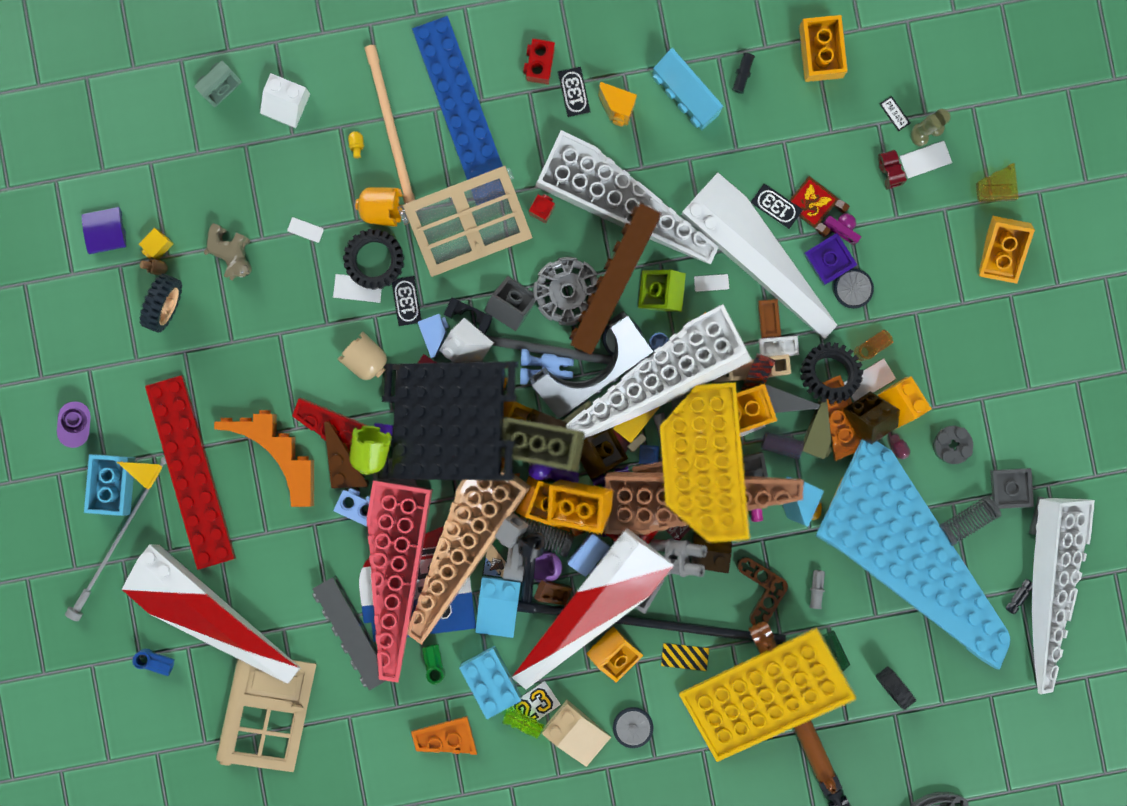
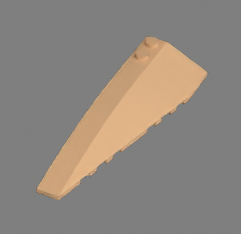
M501 468V475L504 474V468ZM512 473L514 481L462 480L457 487L454 501L451 504L448 518L445 521L441 538L438 541L428 575L425 578L422 592L419 595L418 603L409 625L408 635L421 645L495 541V535L504 519L514 513L531 486Z

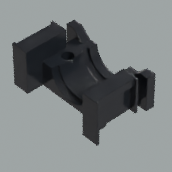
M451 297L444 315L452 319L454 315L459 314L462 316L466 311H473L477 316L476 322L480 324L478 330L485 335L492 322V315Z

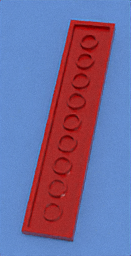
M180 375L146 385L145 389L197 570L236 559L184 376Z

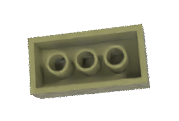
M504 417L502 441H515L513 459L578 471L585 432ZM502 447V457H505V447Z

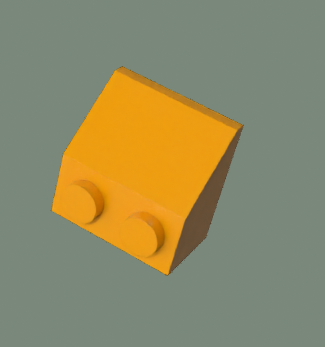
M600 82L598 96L609 119L617 126H628L637 95Z
M912 376L905 377L877 394V396L900 409L898 427L932 410Z
M614 626L586 653L597 668L616 683L643 657V654Z

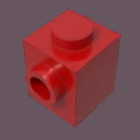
M538 194L529 209V215L546 224L555 208L553 199L545 194L543 196Z

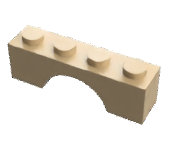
M789 354L759 359L769 363L757 362L753 364L755 361L753 359L711 382L716 384L746 379L787 376L791 374ZM760 366H773V368H763ZM750 370H762L765 373H770V375L761 376V373H750ZM748 375H753V376H758V377H760V378H752V377H747V376H748Z

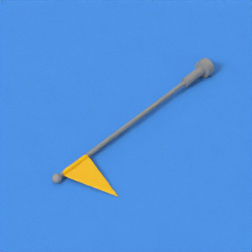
M165 457L161 458L160 465L117 462L146 489L87 589L83 590L74 607L67 609L65 616L69 619L79 621L82 617L81 609L91 594L92 586L164 464H167Z

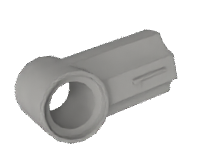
M518 543L508 549L503 580L522 582L524 556L518 552Z

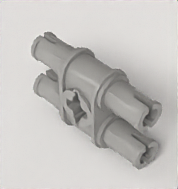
M673 538L651 540L650 546L657 551L665 552V558L674 565L667 575L676 574L681 577L688 575L704 576L705 567L703 565L691 564L690 556L705 557L707 554L706 546L692 544L688 540L678 541Z

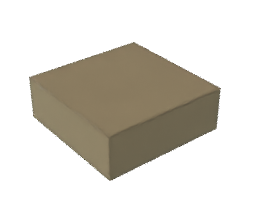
M642 433L639 434L626 448L630 452H634L646 440V437Z

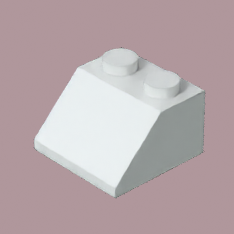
M270 73L263 90L260 114L296 128L310 92L306 87Z
M463 318L450 331L439 351L453 363L482 362L493 342L468 320Z

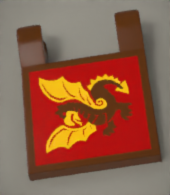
M810 176L789 200L803 209L799 217L823 237L829 234L830 228L820 222L833 206L842 214H845L850 207L846 202L837 198Z

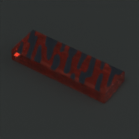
M757 353L740 392L765 384L775 364V359Z

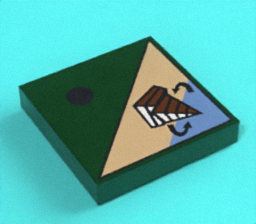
M497 538L484 556L482 576L503 578L509 548L502 545Z

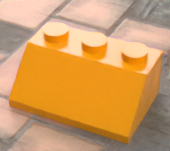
M558 480L549 485L547 523L601 534L612 509L613 490Z

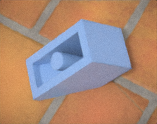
M440 314L418 321L432 359L437 358L447 336L446 328H449L446 318H442Z

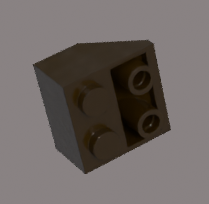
M871 391L844 408V412L855 433L871 445L898 427L900 409Z

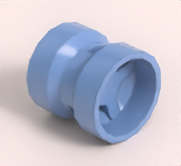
M655 333L649 340V346L654 352L658 346L662 347L669 339L664 333Z

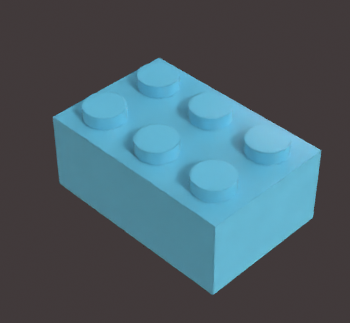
M89 455L84 513L118 516L131 514L134 477L117 462L135 463V457Z
M495 646L461 663L459 668L486 719L521 701L522 696Z

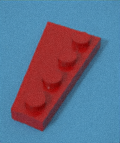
M303 398L298 399L292 417L310 430L315 431L325 441L324 422L330 421L335 426L339 438L343 444H346L349 451L351 449L354 429L360 430L362 426H368Z

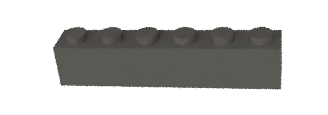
M337 576L313 588L314 593L312 594L317 603L320 602L322 605L324 617L331 621L333 625L331 627L336 637H340L342 641L341 647L346 654L349 653L352 659L350 660L354 670L359 671L361 675L360 681L363 686L371 690L385 682L386 680L379 679L377 647Z

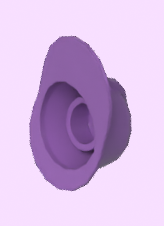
M77 401L69 402L59 411L57 437L60 443L66 447H79L88 439L91 416L88 407L83 403Z

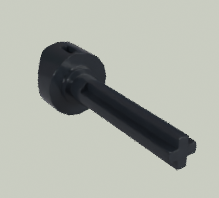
M538 532L519 538L518 552L525 557L521 600L528 603L532 601L536 558L544 554L545 537Z

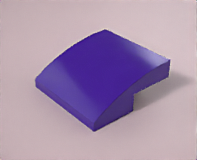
M119 207L81 214L84 240L88 254L127 247L126 231L123 228L122 211Z

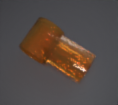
M883 329L864 343L858 345L854 350V356L857 355L859 361L869 360L893 344V338L889 332ZM863 347L868 350L867 357L862 354Z

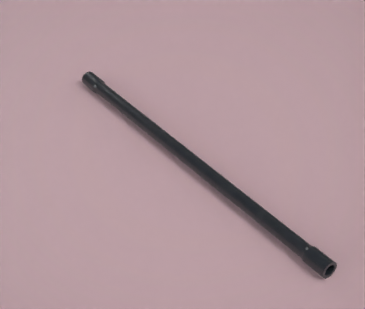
M518 600L517 612L559 616L565 607ZM624 615L615 622L616 624L754 641L749 631L630 615ZM772 633L778 646L785 643L786 635Z

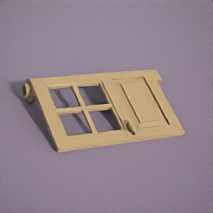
M237 658L216 757L221 765L230 766L231 764L294 772L316 663L292 660L301 668L287 684ZM244 706L267 709L263 730L240 726ZM271 710L294 713L290 734L267 730ZM238 731L262 734L258 754L234 751ZM266 735L289 738L285 758L262 755Z

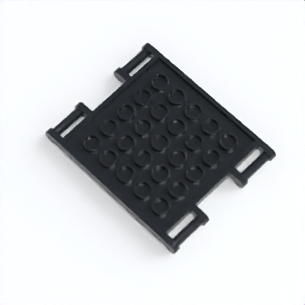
M518 362L386 363L384 365L386 369L384 375V396H382L381 402L395 403L393 440L390 443V447H393L392 473H388V451L385 466L378 473V479L514 481L512 462L515 441H502L504 402L517 401V395H515V371L518 368ZM505 369H508L507 395H504ZM392 371H396L395 396H391ZM502 447H505L504 474L501 475Z

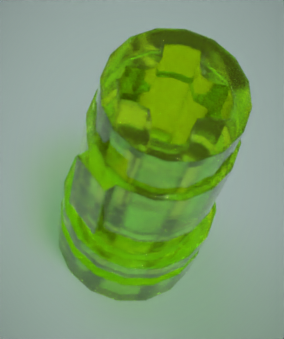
M509 707L502 723L507 726L510 724L511 728L514 729L515 727L519 731L538 739L544 725L530 716L522 714L521 710L517 711V708Z

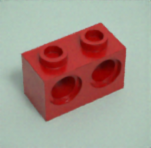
M532 38L531 45L528 44L526 56H529V62L524 64L523 71L527 81L549 85L555 42ZM538 49L545 50V54L541 56L535 52ZM536 67H539L543 70L540 74H534L532 72V70Z

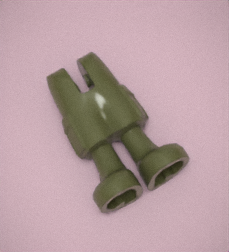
M941 108L935 114L929 115L923 121L917 123L911 131L912 142L916 146H924L928 143L929 135L940 136L945 130V125L950 120V113Z

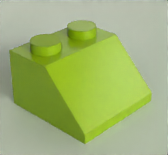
M642 270L638 308L682 312L686 273L674 270Z

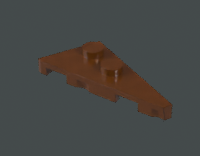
M330 421L324 422L331 488L367 487L369 481L365 480L364 476L352 467L349 461L350 451L339 438L335 426Z

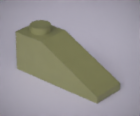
M820 397L817 403L820 405L819 409L814 411L799 451L819 459H825V456H829L832 446H830L831 434L827 400L825 403L821 402L822 397Z

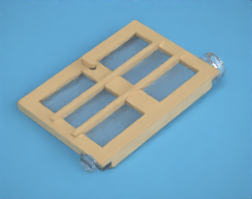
M505 166L398 207L404 225L410 223L431 277L533 238L511 182L514 177L510 168L506 169Z

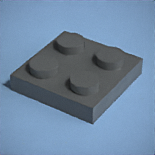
M1031 468L990 470L992 499L999 509L1034 507Z

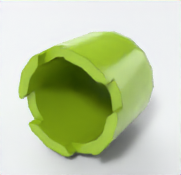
M362 426L360 430L355 428L349 456L352 467L364 475L377 473L382 470L386 463L392 438L389 432L386 434L380 432L381 428L375 426Z

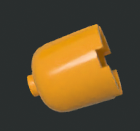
M368 187L364 189L359 199H356L355 208L358 210L361 219L369 224L397 227V222H401L403 205H399V197H403L401 189L389 187Z

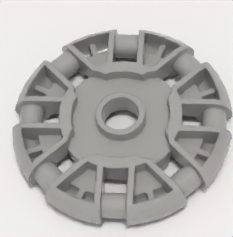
M562 257L553 263H547L538 273L537 282H534L533 295L539 305V311L548 320L559 322V325H576L582 311H587L589 305L585 302L586 295L595 294L598 289L595 287L598 281L597 272L585 261L580 262L574 257ZM562 267L563 272L556 274L555 270ZM574 267L580 269L578 275L572 273ZM546 279L551 280L549 287L544 285ZM590 279L592 285L586 287L584 280ZM565 286L573 288L571 296H565L562 293V289ZM549 295L552 302L546 304L544 297ZM557 307L560 310H564L562 315L555 313ZM579 307L581 313L574 315L572 310Z

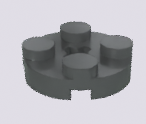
M947 426L942 428L936 435V438H934L933 449L936 456L948 464H959L971 457L973 453V439L965 428ZM953 439L958 444L955 450L949 448V444H951Z

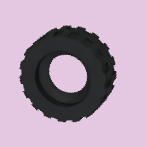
M887 666L876 675L882 687L903 710H906L916 702L914 695L890 667Z

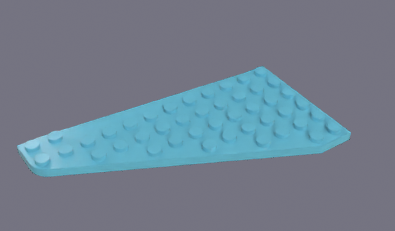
M861 439L816 536L847 555L963 644L977 658L994 669H1000L1010 646L1008 630L954 546H951L952 543L939 526V523L892 450L878 441L871 445L864 439Z

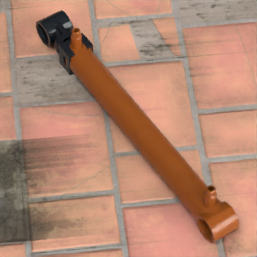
M766 620L748 628L760 654L777 647V643ZM809 720L794 727L826 800H831L828 802V805L850 806L846 795L841 796L844 792L812 721Z

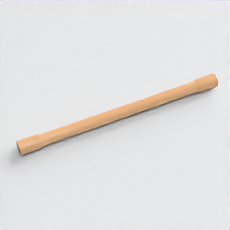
M368 45L365 47L368 64L371 67L403 192L404 203L407 204L414 201L415 196L412 192L386 92L376 45Z

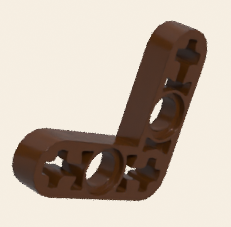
M742 557L737 562L738 571L766 588L752 610L749 621L753 626L756 625L754 616L761 614L762 611L758 610L761 607L768 612L767 615L763 613L761 616L763 621L766 620L768 623L787 592L788 584L783 578L754 560ZM747 561H749V566L754 569L756 565L758 566V568H756V570L754 571L753 576H750V574H752L750 570H742V562L746 563ZM765 571L767 579L759 581L757 579L758 572ZM780 581H782L781 585L783 586V589H778L775 593L776 595H779L778 598H776L772 594H769L770 590L774 593L776 589L774 584L780 583ZM767 597H771L774 601L773 606L770 608H766L763 605V601Z

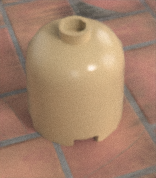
M362 332L359 335L361 339L358 337L342 353L345 357L341 355L337 360L362 380H370L375 376L379 378L386 370L384 365L387 362V356L366 333Z

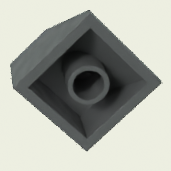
M507 276L491 295L484 311L516 331L537 300L534 299L532 291Z

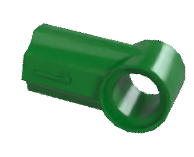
M439 644L422 647L427 672L426 679L430 684H439L445 677ZM432 670L440 672V679H434L431 676Z

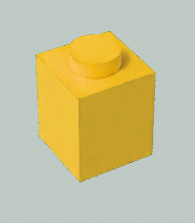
M156 228L139 243L143 248L141 252L146 257L157 260L174 244Z

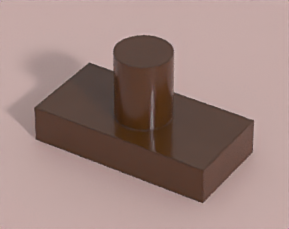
M541 580L534 598L541 602L566 606L573 588L566 584Z

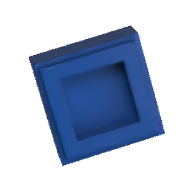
M640 445L639 464L658 462L659 446Z

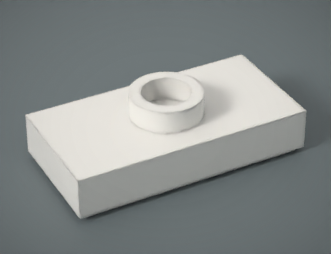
M798 336L758 339L760 358L788 354L789 356L799 355Z

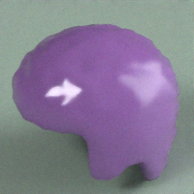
M546 551L542 556L536 558L534 580L540 583L541 580L552 582L558 579L562 572L561 560L555 553Z

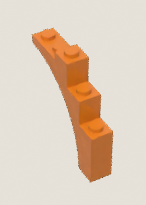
M259 410V414H253V422L252 418H240V422H232V418H221V422H214V429L232 431L244 435L260 444L272 455L286 478L290 491L291 507L314 506V460H309V456H297V460H295V437H290V433H278V437H276L277 414H271V410Z

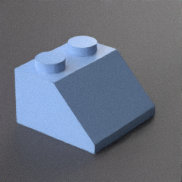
M591 532L568 559V565L585 577L588 574L591 575L597 567L598 561L603 559L609 552L610 545L594 532Z

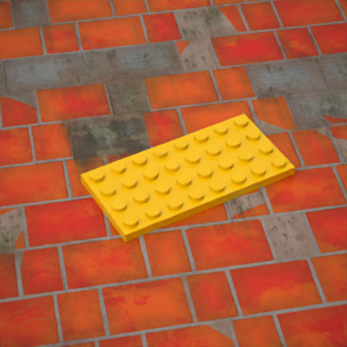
M818 628L812 629L772 648L770 651L757 655L681 691L679 694L716 762L856 700V695Z

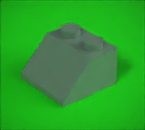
M221 61L214 64L206 76L200 77L194 87L215 108L242 81Z

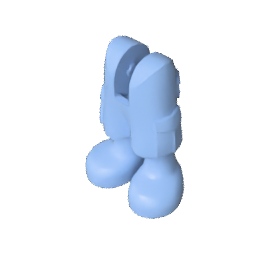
M527 349L521 350V366H541L542 369L546 368L560 379H573L572 371H559V366H574V359L545 353L539 358L530 355ZM521 368L520 384L526 385L530 378L540 370Z

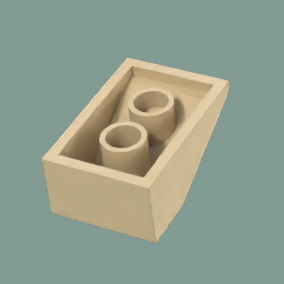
M569 700L563 703L542 729V734L586 767L611 738L608 733Z

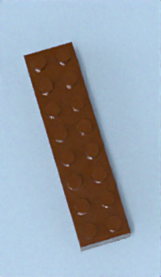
M642 203L639 206H634L630 214L633 219L630 224H625L621 232L624 237L621 242H616L613 248L615 255L613 259H608L604 267L607 271L604 277H599L595 285L598 289L595 294L591 293L586 303L589 305L587 311H582L578 322L581 324L579 328L575 327L569 339L572 340L570 345L592 355L662 213Z

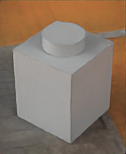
M512 514L504 519L495 538L502 545L511 548L519 543V538H522L529 525L517 515Z

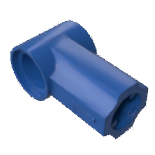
M147 648L136 653L132 660L133 665L137 669H147L165 676L170 675L175 659L154 653ZM141 654L147 657V663H143L140 660Z

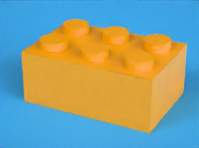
M842 15L803 19L799 25L805 82L843 78L848 71Z

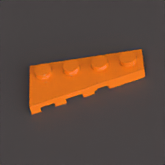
M841 375L822 382L824 385L832 388H839L845 385ZM850 397L841 403L835 401L833 404H829V400H827L834 461L855 453L862 439L855 433L844 412V408L852 403Z

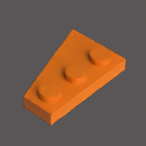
M468 716L411 732L416 751L478 754Z

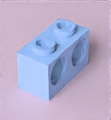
M353 488L343 490L333 511L367 526V515L363 514L362 508L364 505L369 506L370 496L364 498L359 495V491ZM347 497H351L354 501V505L351 508L345 504Z

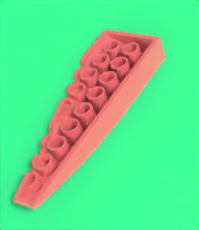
M373 480L367 513L378 652V672L380 680L399 682L433 489Z

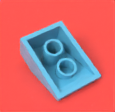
M488 576L482 577L475 633L514 637L521 582Z

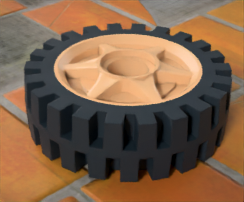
M160 274L155 279V282L151 284V288L148 290V295L144 298L145 302L142 304L143 309L140 311L141 316L139 318L141 326L158 333L165 330L166 326L169 325V321L172 320V315L175 314V309L178 307V301L181 298V280L166 274Z

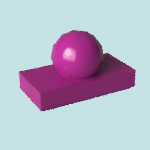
M851 214L841 215L838 221L828 216L823 222L824 225L830 228V231L835 234L838 233L842 239L852 245L858 243L862 237L852 231L856 226V219Z

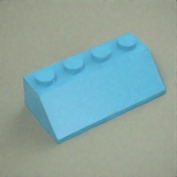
M671 48L653 68L652 77L658 85L661 84L666 89L665 93L670 99H675L680 111L689 115L693 126L703 130L719 116L723 105L678 53Z

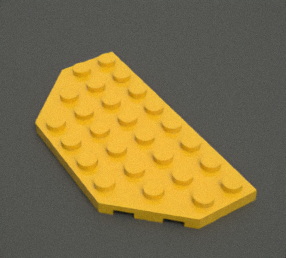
M736 383L696 385L660 426L666 506L708 542L749 540Z

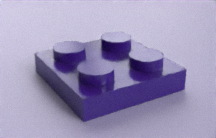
M838 233L804 253L823 286L857 266L856 261Z

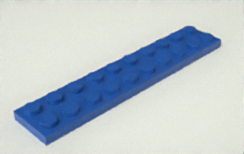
M448 16L412 28L467 180L503 167ZM500 178L471 189L476 205L506 195Z

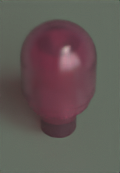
M897 433L891 435L890 438L893 441L891 446L896 457L899 459L908 458L910 448L904 439L900 440Z

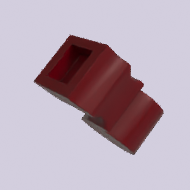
M891 150L878 155L880 171L887 175L885 180L886 190L902 186L907 179L905 172L901 168L902 164L899 162L897 152Z

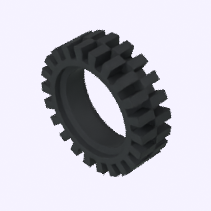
M368 229V231H360V234H355L353 239L348 241L349 245L344 249L345 255H343V260L345 263L343 264L347 274L355 283L366 289L376 290L384 289L385 286L389 287L393 281H397V277L401 275V270L404 268L403 260L405 259L401 246L392 235L380 229ZM371 242L382 243L391 253V264L388 270L377 277L364 275L357 266L358 252L363 246Z
M826 342L825 345L821 343L817 348L815 346L802 362L803 366L800 368L802 373L800 378L805 380L803 386L804 388L809 387L807 392L809 394L814 392L813 398L816 400L819 396L822 397L821 402L825 403L826 400H829V404H833L835 401L841 403L843 400H848L860 387V383L863 380V377H861L863 369H860L862 363L856 362L859 357L857 355L852 357L851 354L854 351L851 349L846 352L847 346L845 345L838 348L839 343L836 342L832 346L831 342ZM824 358H832L839 361L847 370V383L839 388L824 385L816 375V363Z

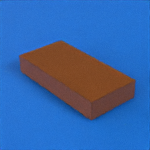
M778 299L759 300L758 310L761 339L781 337Z

